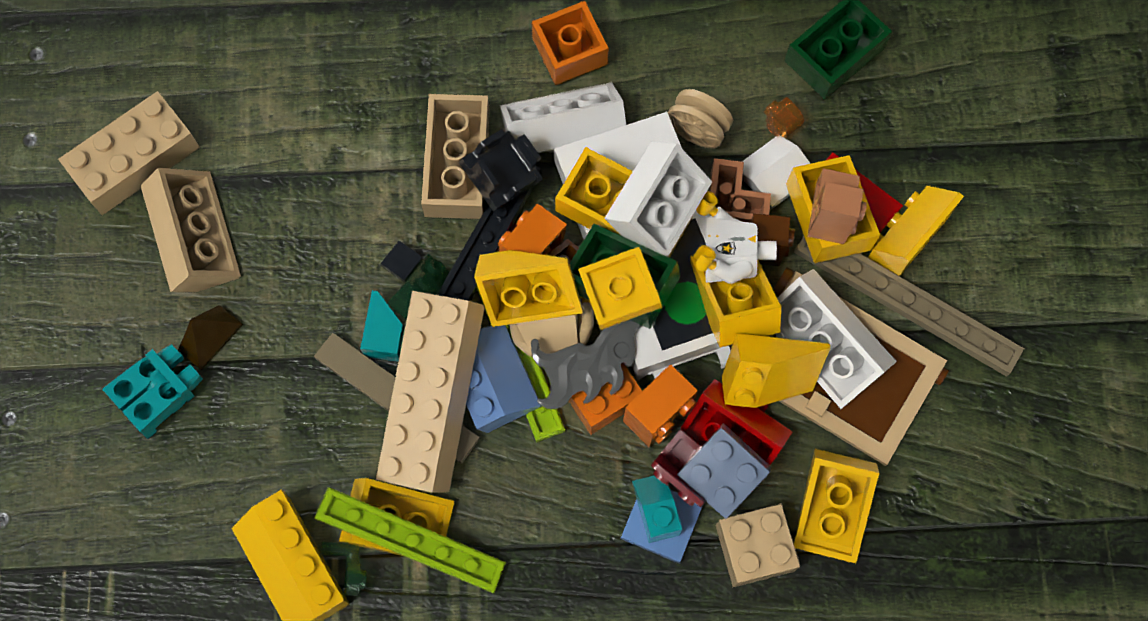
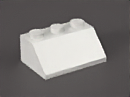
M651 141L604 219L621 236L668 257L712 181L677 143Z

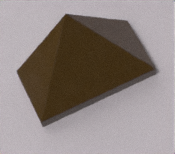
M218 305L190 319L178 351L200 370H203L243 324Z

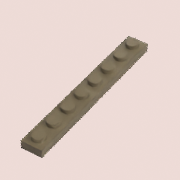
M804 236L794 251L795 254L1006 377L1012 372L1024 350L1023 347L860 253L814 263Z

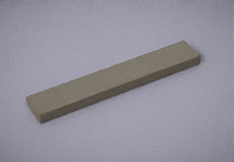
M332 333L314 355V358L389 412L396 377ZM463 425L455 459L460 464L464 462L480 440V437Z

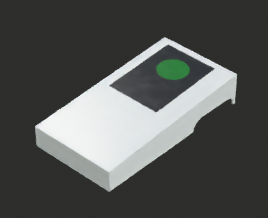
M665 112L555 148L554 161L564 184L585 147L634 171L651 141L677 143L680 147L681 145L669 115ZM695 210L690 223L670 257L678 262L680 278L656 318L655 326H652L651 329L639 326V329L635 331V357L632 363L635 381H639L646 375L651 374L654 378H657L670 364L674 367L714 352L719 358L721 369L726 366L731 351L729 346L731 345L719 347L708 321L690 261V256H694L701 245H706L707 218H710L709 214L702 216ZM578 223L584 240L590 229Z

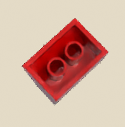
M716 379L702 393L697 404L681 427L701 445H704L724 423L769 465L772 464L793 433V431L757 407L725 405L723 384Z

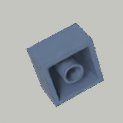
M723 423L684 465L678 476L727 519L770 473L771 466Z

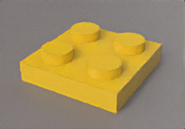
M639 247L578 269L600 330L662 308L660 298Z

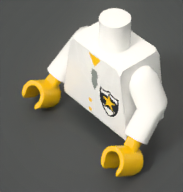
M707 191L696 209L699 215L706 216L710 214V218H707L706 245H701L694 254L695 259H698L696 261L697 269L706 271V282L725 281L733 284L745 278H754L757 275V260H776V241H757V225L755 223L742 222L730 216L721 207L716 208L715 206L718 203L717 197L712 192Z

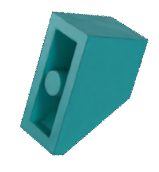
M372 290L360 349L368 358L399 362L405 329L380 293Z
M655 475L632 481L648 542L652 543L679 536L682 526L669 486L662 483Z

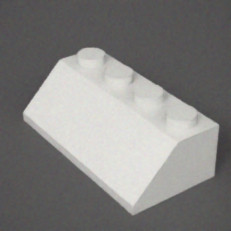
M612 82L500 105L505 131L509 130L515 140L525 134L537 152H554L555 148L627 125L623 100Z
M814 269L800 276L777 298L781 305L780 333L776 334L778 338L830 344V351L817 382L840 409L896 363V360Z

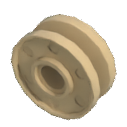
M684 89L679 92L676 97V105L670 107L667 112L675 132L695 145L705 148L719 147L724 139V133L729 131L733 123L729 110L718 100L704 92L693 89Z

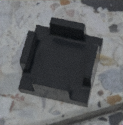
M501 129L484 139L473 152L463 157L459 162L493 212L543 180L535 168L536 164L541 160L537 150L525 134L515 140L509 130L505 132L504 129Z

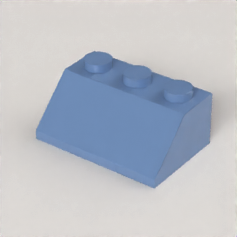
M506 325L480 329L466 402L476 428L489 433L541 407L537 402L538 396Z

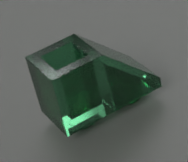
M427 254L387 304L407 320L412 291L436 295L450 272L439 260Z

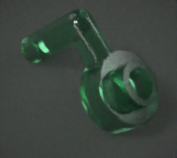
M322 542V555L347 556L344 595L358 596L359 589L365 590L367 571L361 570V563H359V546L348 543Z

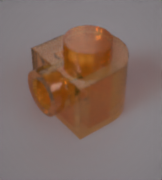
M785 97L779 103L777 100L773 101L763 112L767 116L765 122L769 131L776 137L782 136L786 138L804 124L802 113L788 97Z

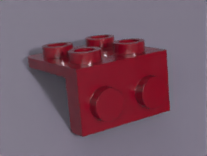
M681 428L651 464L655 469L653 474L666 485L671 483L679 489L678 495L691 506L696 504L702 507L706 501L679 477L678 473L703 445Z

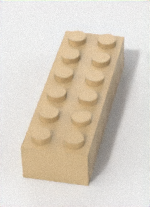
M412 291L376 480L431 493L449 492L485 308L483 304Z

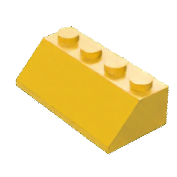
M282 490L254 505L232 527L236 538L282 621H324L350 605L292 501Z

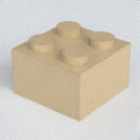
M781 504L728 517L727 519H720L715 525L733 587L791 573L800 567Z

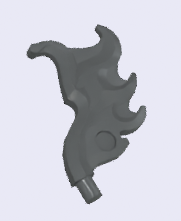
M627 320L603 329L595 343L591 346L578 343L550 354L542 352L538 340L533 339L531 341L533 360L537 365L545 369L551 384L549 396L546 399L538 398L537 402L547 409H557L567 404L574 394L582 391L587 394L583 401L584 404H587L598 395L605 383L612 385L609 392L610 395L616 393L623 382V371L620 364L624 363L626 367H631L635 357L634 334L636 329H639V326L642 325Z

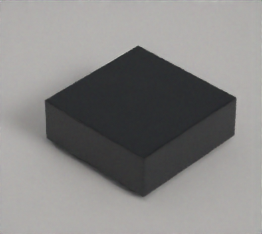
M398 241L380 264L385 270L406 283L424 260L422 256Z

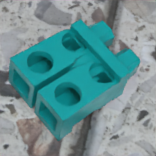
M172 344L162 349L159 353H156L153 349L145 354L146 357L137 361L102 389L147 439L157 431L155 428L165 419L178 411L186 401L189 402L195 397L191 391L203 379L191 365H188L178 375L172 371L176 365L184 360V357Z

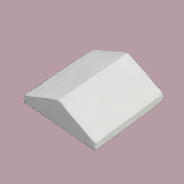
M777 135L742 161L744 162L742 180L755 192L771 193L770 209L772 210L790 196L786 182L793 167L807 165L810 162L797 145Z

